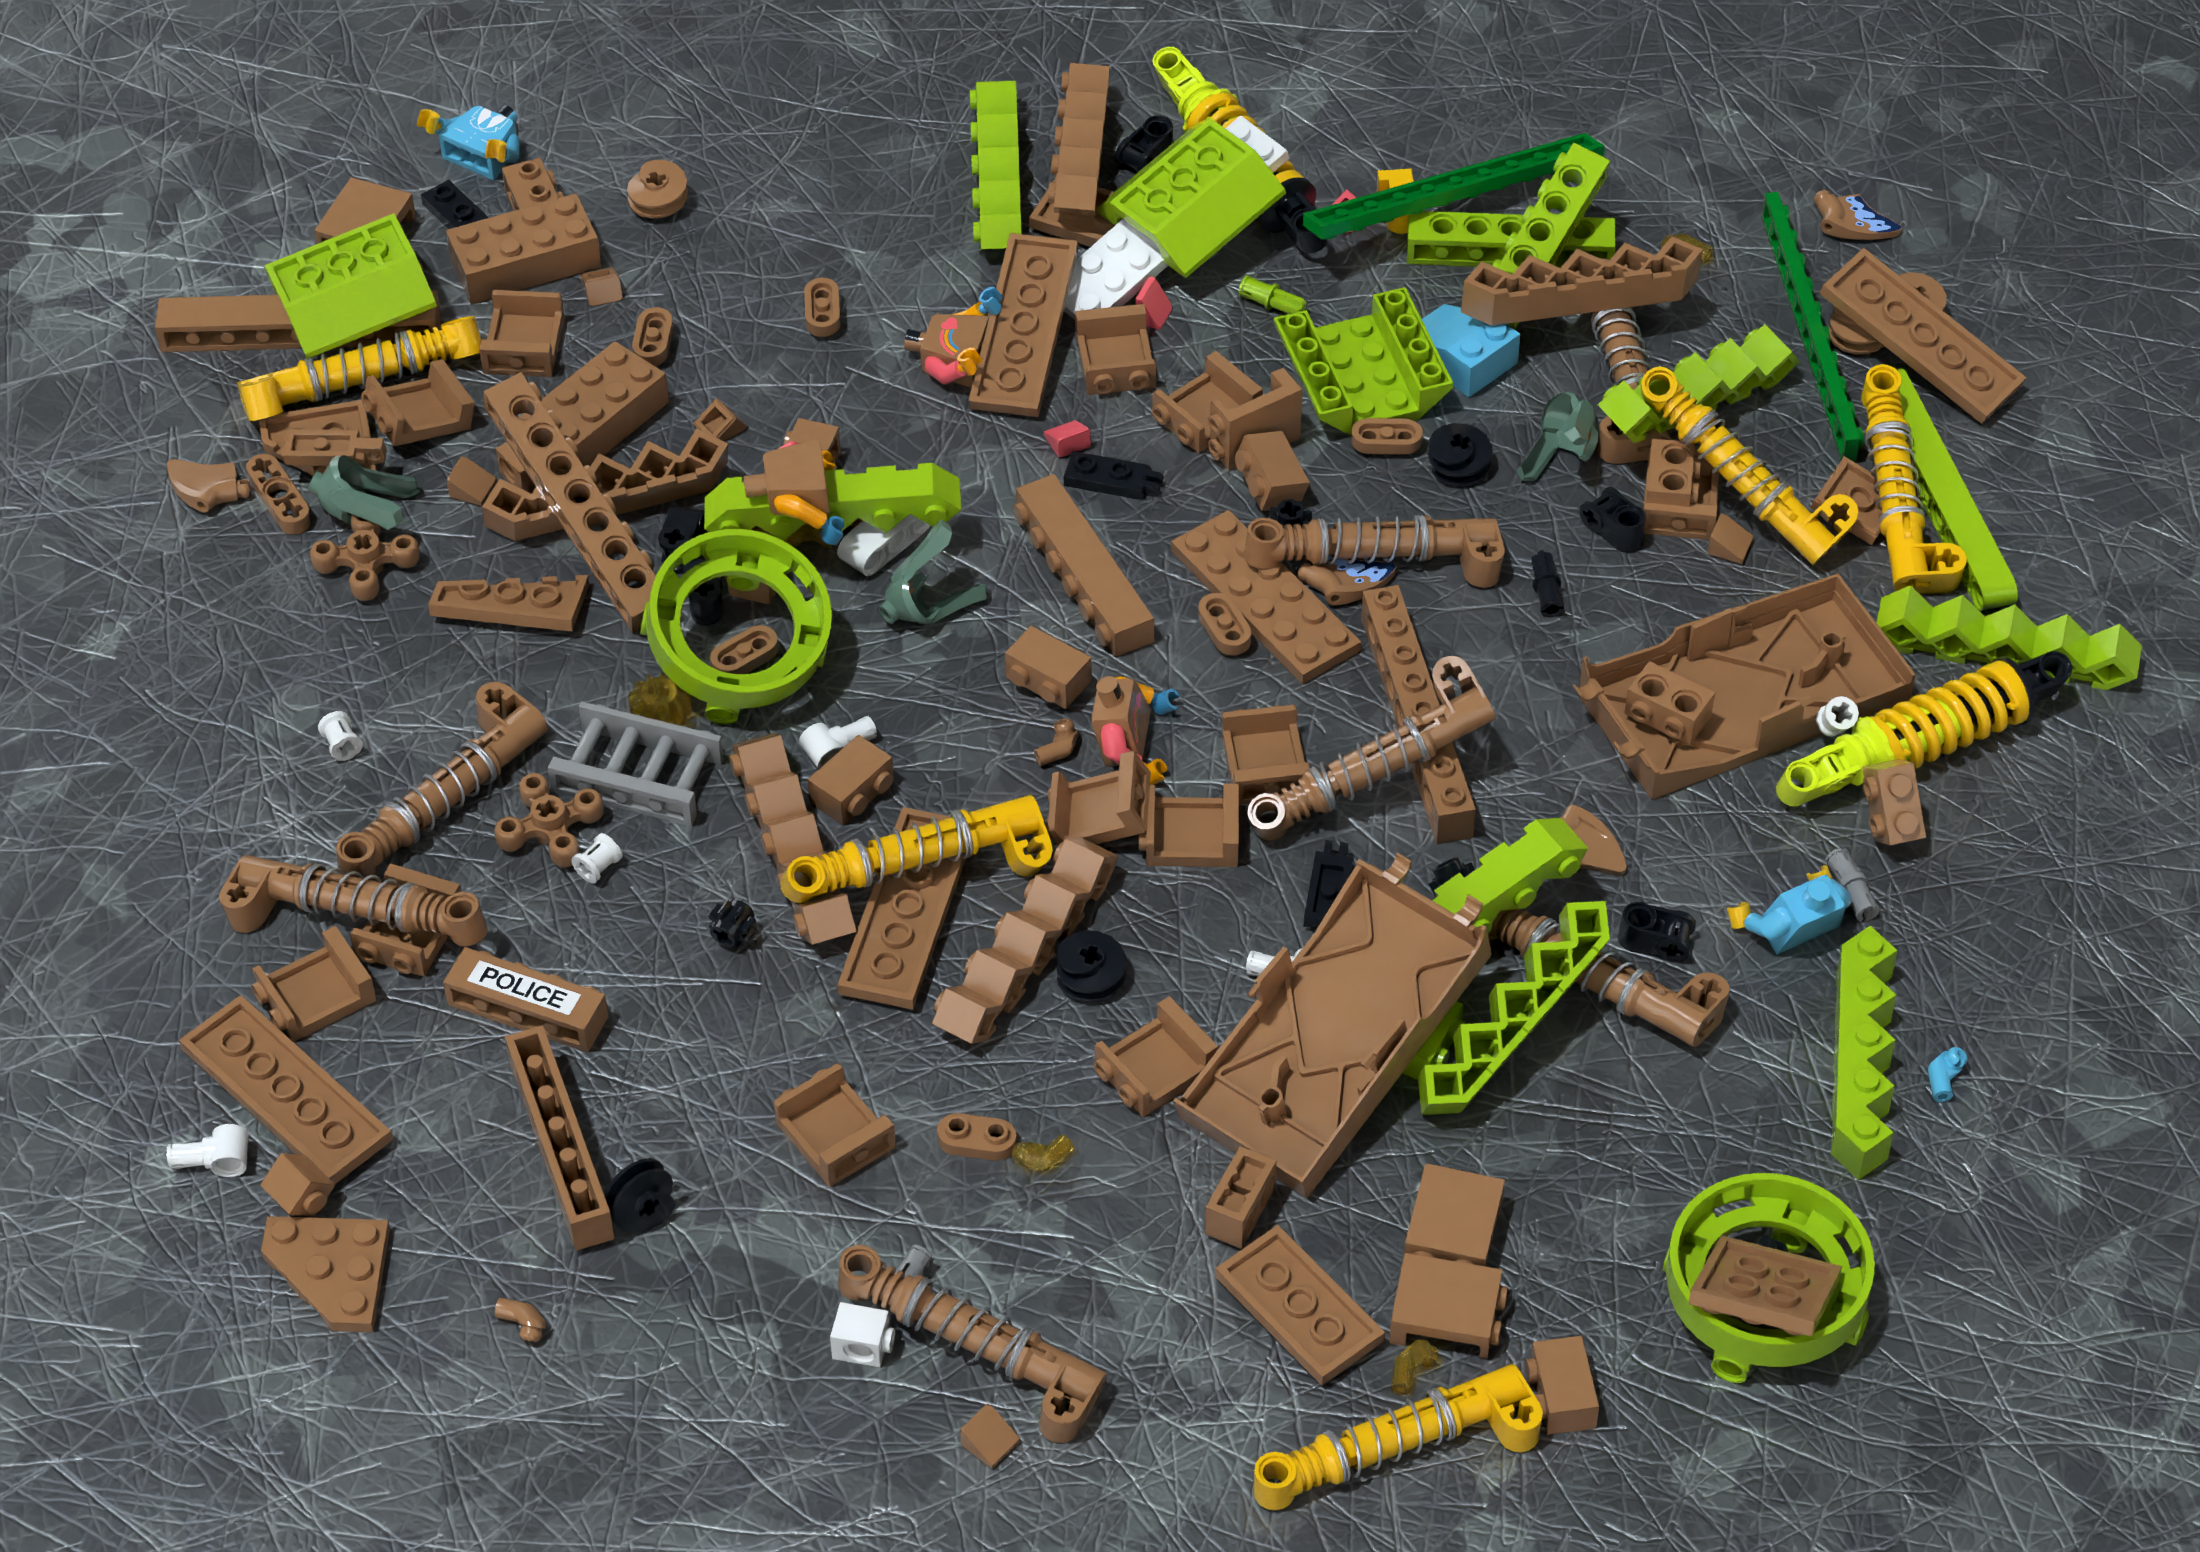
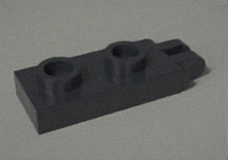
M449 179L421 194L422 204L448 229L489 218Z
M1072 451L1063 479L1064 486L1132 499H1142L1143 495L1151 497L1159 495L1164 476L1160 472L1152 471L1151 467L1147 464Z
M1325 840L1324 851H1316L1304 913V927L1318 928L1352 873L1354 856L1347 855L1349 843L1341 842L1339 854L1332 853L1333 841Z

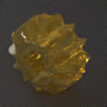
M663 671L659 677L655 678L647 673L646 682L635 681L634 690L629 692L628 697L631 714L675 725H685L687 716L691 714L692 710L690 694L677 686L670 678H667Z

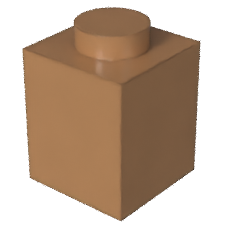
M281 1153L260 1186L289 1215L315 1217L317 1212L325 1206L327 1197L335 1187V1184L307 1156Z

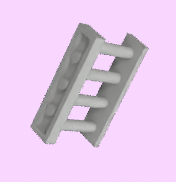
M581 701L579 713L582 731L585 732L571 760L557 757L552 758L548 766L551 792L574 797L578 791L590 788L599 792L602 796L603 805L692 827L697 817L695 793L691 789L705 761L722 765L724 761L722 737L709 731L695 730L611 709L604 705H594ZM600 735L620 740L605 769L585 765ZM635 744L655 749L642 776L639 778L621 774ZM669 753L690 757L677 785L674 787L656 782Z

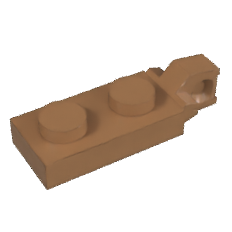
M288 429L282 456L285 465L328 466L333 457L341 455L348 456L359 465H364V463L370 465L385 463L387 450L383 438H368V436L360 435L359 430Z

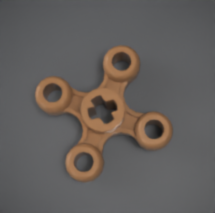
M352 514L351 527L353 534L348 537L347 545H335L334 542L329 540L317 541L311 547L310 558L313 568L322 574L332 573L339 566L351 567L352 573L349 578L352 595L360 601H369L375 598L379 592L380 586L377 575L382 571L384 564L394 563L400 568H411L418 563L420 550L417 540L410 535H399L392 542L388 543L379 541L378 535L380 534L381 526Z
M531 773L524 776L519 784V792L522 802L530 807L531 813L522 819L511 816L500 819L494 829L497 845L506 852H514L521 849L526 840L535 837L538 842L549 845L550 858L555 865L562 868L573 866L571 859L574 855L580 853L576 837L568 833V827L578 821L586 824L599 821L604 812L602 796L598 791L586 788L578 791L573 800L563 803L560 798L550 795L548 781L543 775Z

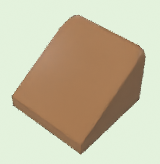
M614 268L596 270L580 275L590 306L615 302L623 298L619 275Z
M718 398L693 423L697 429L722 441H726L748 427Z
M463 456L460 457L447 478L449 497L479 506L483 505L497 483L496 477Z
M1721 513L1710 536L1708 554L1743 564L1754 536L1730 517Z
M988 1403L960 1431L961 1445L991 1469L1020 1442V1437Z

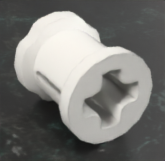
M1835 697L1830 700L1826 706L1820 708L1816 715V723L1820 732L1830 737L1843 734L1857 722L1859 715L1858 707L1847 697ZM1835 710L1839 712L1838 719L1841 721L1840 723L1835 721L1836 715L1833 713Z
M343 711L327 714L318 724L319 733L330 744L329 752L331 756L338 761L353 758L363 747L361 738L353 733L350 727V717Z
M600 833L594 838V843L582 854L577 853L572 857L571 861L576 872L584 880L593 884L600 879L602 871L611 863H617L623 856L620 847L613 839L606 834Z

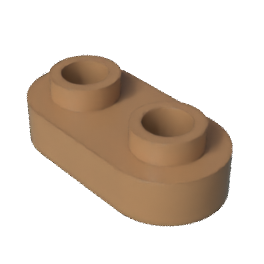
M828 278L811 280L804 288L806 328L815 336L826 337L833 335L840 328L839 287L835 281Z
M660 307L648 308L639 315L632 342L633 353L654 366L662 364L668 357L673 334V319L668 310Z
M1365 418L1353 425L1351 443L1357 451L1365 454H1411L1420 449L1423 430L1416 421L1410 419Z
M1210 593L1204 596L1199 602L1198 618L1216 648L1227 655H1239L1247 651L1251 645V628L1232 598L1223 593Z
M763 625L752 626L713 649L710 655L711 667L732 674L749 673L776 656L778 652L776 632L770 627Z
M953 1113L945 1116L937 1127L938 1144L944 1152L951 1155L1000 1161L1010 1157L1016 1150V1130L1010 1122L1003 1119ZM953 1129H963L958 1132L952 1131ZM992 1134H999V1135H1001V1136H1000V1137H992L991 1135H992Z

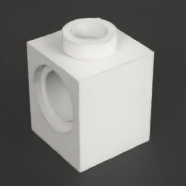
M840 1302L830 1335L832 1359L880 1368L884 1353L892 1352L895 1341V1328H890L889 1311Z

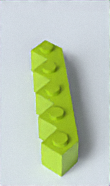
M1016 81L976 82V89L970 90V110H977V122H971V142H978V155H971L972 175H979V188H972L973 209H980V222H973L974 243L981 242V249H1006L1010 233L1021 234Z
M1764 324L1760 329L1751 331L1745 337L1744 344L1741 347L1729 338L1725 343L1722 342L1716 345L1711 350L1706 361L1696 352L1690 357H1684L1676 364L1673 373L1677 380L1685 387L1682 392L1689 391L1691 393L1689 399L1695 397L1698 400L1695 404L1696 406L1701 403L1703 406H1710L1713 410H1716L1717 403L1726 400L1729 404H1733L1750 397L1752 389L1761 386L1764 390L1774 387L1800 361L1775 333ZM1643 377L1638 383L1639 386L1634 390L1624 380L1619 385L1612 386L1605 392L1603 400L1598 404L1634 444L1645 440L1646 432L1656 429L1659 433H1662L1677 426V424L1672 426L1669 423L1670 417L1665 419L1662 416L1664 411L1659 413L1655 408L1645 403L1641 395ZM1655 380L1651 382L1649 389L1653 394L1660 396L1669 391V385L1663 380Z
M934 463L918 464V469L896 471V465L867 467L866 473L845 474L844 469L825 471L830 514H827V519L832 516L841 517L844 521V528L841 532L860 518L887 533L909 514L934 527L940 520L947 522L961 511L960 478ZM742 477L726 478L705 496L704 529L709 532L723 529L751 530L753 527L758 526L785 541L805 524L802 520L790 516L772 514L770 512L768 495L746 498Z
M1911 585L1882 597L1876 623L1898 652L1913 654V649L1935 653V659L1965 664V659L1990 664L1994 659L2004 656L2020 665L2047 652L2058 651L2066 655L2072 664V673L2065 683H2069L2070 678L2092 682L2091 688L2109 690L2138 677L2142 645L2121 624L2089 636L2068 614L2037 626L2015 604L1988 616H1984L1963 595L1932 607ZM2045 670L2047 675L2055 678L2051 672Z
M1562 818L1536 819L1523 828L1525 836L1510 846L1503 842L1479 859L1482 866L1465 878L1461 873H1458L1435 889L1434 892L1437 897L1432 901L1455 914L1464 906L1467 895L1472 896L1483 903L1482 911L1472 925L1476 927L1484 925L1489 933L1492 929V923L1500 911L1526 909L1536 899V892L1545 879L1570 878L1580 868L1581 860L1589 848Z
M1606 901L1566 903L1559 914L1561 942L1531 943L1524 954L1527 982L1496 983L1489 994L1491 1023L1460 1024L1453 1036L1456 1064L1424 1065L1418 1075L1421 1115L1461 1113L1601 953L1610 940Z
M1871 926L1842 944L1836 972L1837 991L1835 1003L1831 1155L1858 1180L1888 1160L1894 1134L1880 1119L1889 1113L1895 1087L1882 1074L1890 1068L1896 1041L1883 1027L1891 1023L1897 995L1884 983L1892 978L1898 950Z

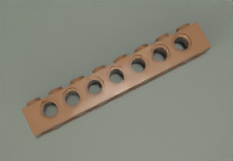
M522 372L483 391L485 410L630 631L633 633L639 630L642 624L645 603L649 602L652 585L656 577L652 571L654 566L649 555L644 549L638 550L633 542L635 537L626 521H619L615 515L616 508L612 499L607 493L601 494L596 486L598 481L589 465H582L578 459L579 452L575 443L570 437L564 438L559 430L561 425L552 409H545L541 403L542 395L533 381L528 383ZM521 413H528L532 415L530 418L520 419L516 417ZM539 441H547L550 443L546 447H539L535 445V443ZM557 469H566L569 471L567 474L557 475L553 473V471ZM575 497L587 499L583 503H575L571 500ZM602 525L606 529L596 532L591 530L590 527ZM613 553H620L625 557L620 560H613L608 556ZM633 581L641 582L643 586L637 589H633L628 587L627 584Z
M1399 585L1363 591L1361 621L1396 725L1400 727L1403 725V718L1406 719L1413 714L1421 716L1440 706ZM1453 742L1438 749L1435 757L1430 758V760L1426 762L1417 760L1410 764L1436 845L1470 839L1474 835L1476 809Z

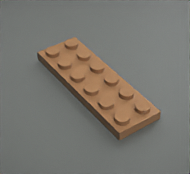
M1010 233L996 287L1003 296L1000 301L1002 305L1001 311L997 315L990 314L980 352V357L983 361L977 365L969 396L970 409L1039 417L1078 253V241Z
M1865 248L1860 250L1833 275L1819 292L1820 295L1981 424L2023 385L2027 378Z
M1230 510L1221 513L1171 541V552L1212 593H1223L1232 598L1249 624L1251 633L1302 685L1361 651V641L1281 561L1276 566L1268 569H1258L1246 562L1244 551L1248 528Z
M902 807L895 828L898 832L911 829L913 822L919 827L930 824L932 817L940 821L949 818V816ZM960 856L958 861L955 862L945 858L941 860L938 867L924 864L917 873L907 869L903 870L900 878L886 875L881 883H874L837 984L839 995L914 1009L966 858L964 859Z
M242 995L179 1039L181 1049L294 1154L307 1156L334 1184L393 1141L392 1132Z

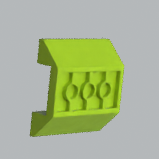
M1209 118L1190 128L1098 205L1096 210L1114 225L1118 224L1122 219L1126 220L1158 245L1160 254L1168 266L1187 278L1284 196L1286 190L1256 150Z
M394 213L264 265V271L275 294H278L296 338L307 359L437 307L417 256Z
M1406 287L1373 294L1371 315L1319 327L1314 326L1307 310L1274 317L1273 323L1319 420L1349 435L1352 433L1353 425L1365 418L1410 419L1417 421L1453 389L1454 383Z

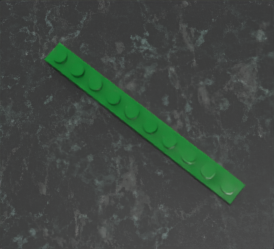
M1582 133L1303 213V226L1320 239H1333L1339 234L1361 231L1370 225L1381 222L1388 223L1395 218L1408 214H1419L1429 208L1447 206L1453 201L1475 198L1484 192L1502 190L1512 184L1530 182L1536 177L1555 174L1553 168L1561 152L1567 154L1573 143L1604 157L1605 146L1588 134Z
M1779 192L1765 193L1761 218L1840 460L1845 456L1856 463L1858 449L1863 448L1864 444L1863 432L1861 427H1856L1854 404L1852 401H1848L1846 397L1847 386L1845 377L1839 376L1837 353L1836 351H1831L1829 346V329L1827 326H1823L1821 322L1822 310L1820 302L1814 301L1812 278L1806 277L1804 254L1798 253L1796 230L1790 229L1789 226L1790 215L1788 206L1782 204Z

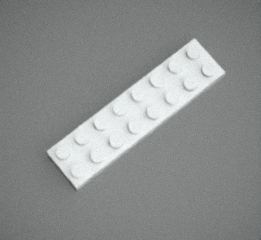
M1241 115L1225 128L1256 150L1272 172L1276 171L1289 159L1288 151ZM1122 219L1076 260L1064 312L1075 320V311L1123 306L1142 289L1150 276L1156 277L1168 266L1160 254L1158 245L1126 220Z

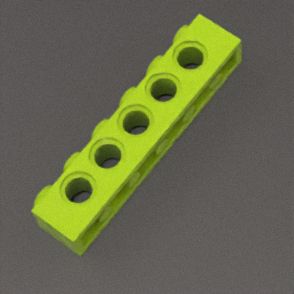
M1576 143L1572 144L1567 154L1561 152L1553 168L1555 174L1552 179L1546 178L1543 181L1537 194L1538 202L1535 207L1528 206L1521 220V224H1523L1518 234L1513 232L1510 235L1504 249L1507 253L1502 261L1496 259L1492 266L1513 274L1518 269V266L1515 264L1524 262L1529 255L1555 265L1608 176L1610 160ZM1572 182L1577 184L1578 186L1568 187L1565 185V183ZM1550 209H1558V210H1560L1562 213H1560V214H1553V213H1550L1548 210H1550ZM1533 236H1542V237H1544L1546 240L1537 241V240H1534L1532 237H1533ZM1520 322L1508 323V325L1515 330Z
M1435 211L1409 214L1407 264L1477 267L1482 261L1492 266L1496 259L1502 261L1507 253L1504 249L1510 235L1513 232L1518 234L1523 226L1521 224L1523 215ZM1583 217L1554 266L1561 268L1576 249L1600 259L1610 260L1615 254V218ZM1533 236V237H1532L1534 240H1537V241L1546 240V239H1545L1544 237H1542V236ZM1523 262L1517 263L1515 265L1519 267Z

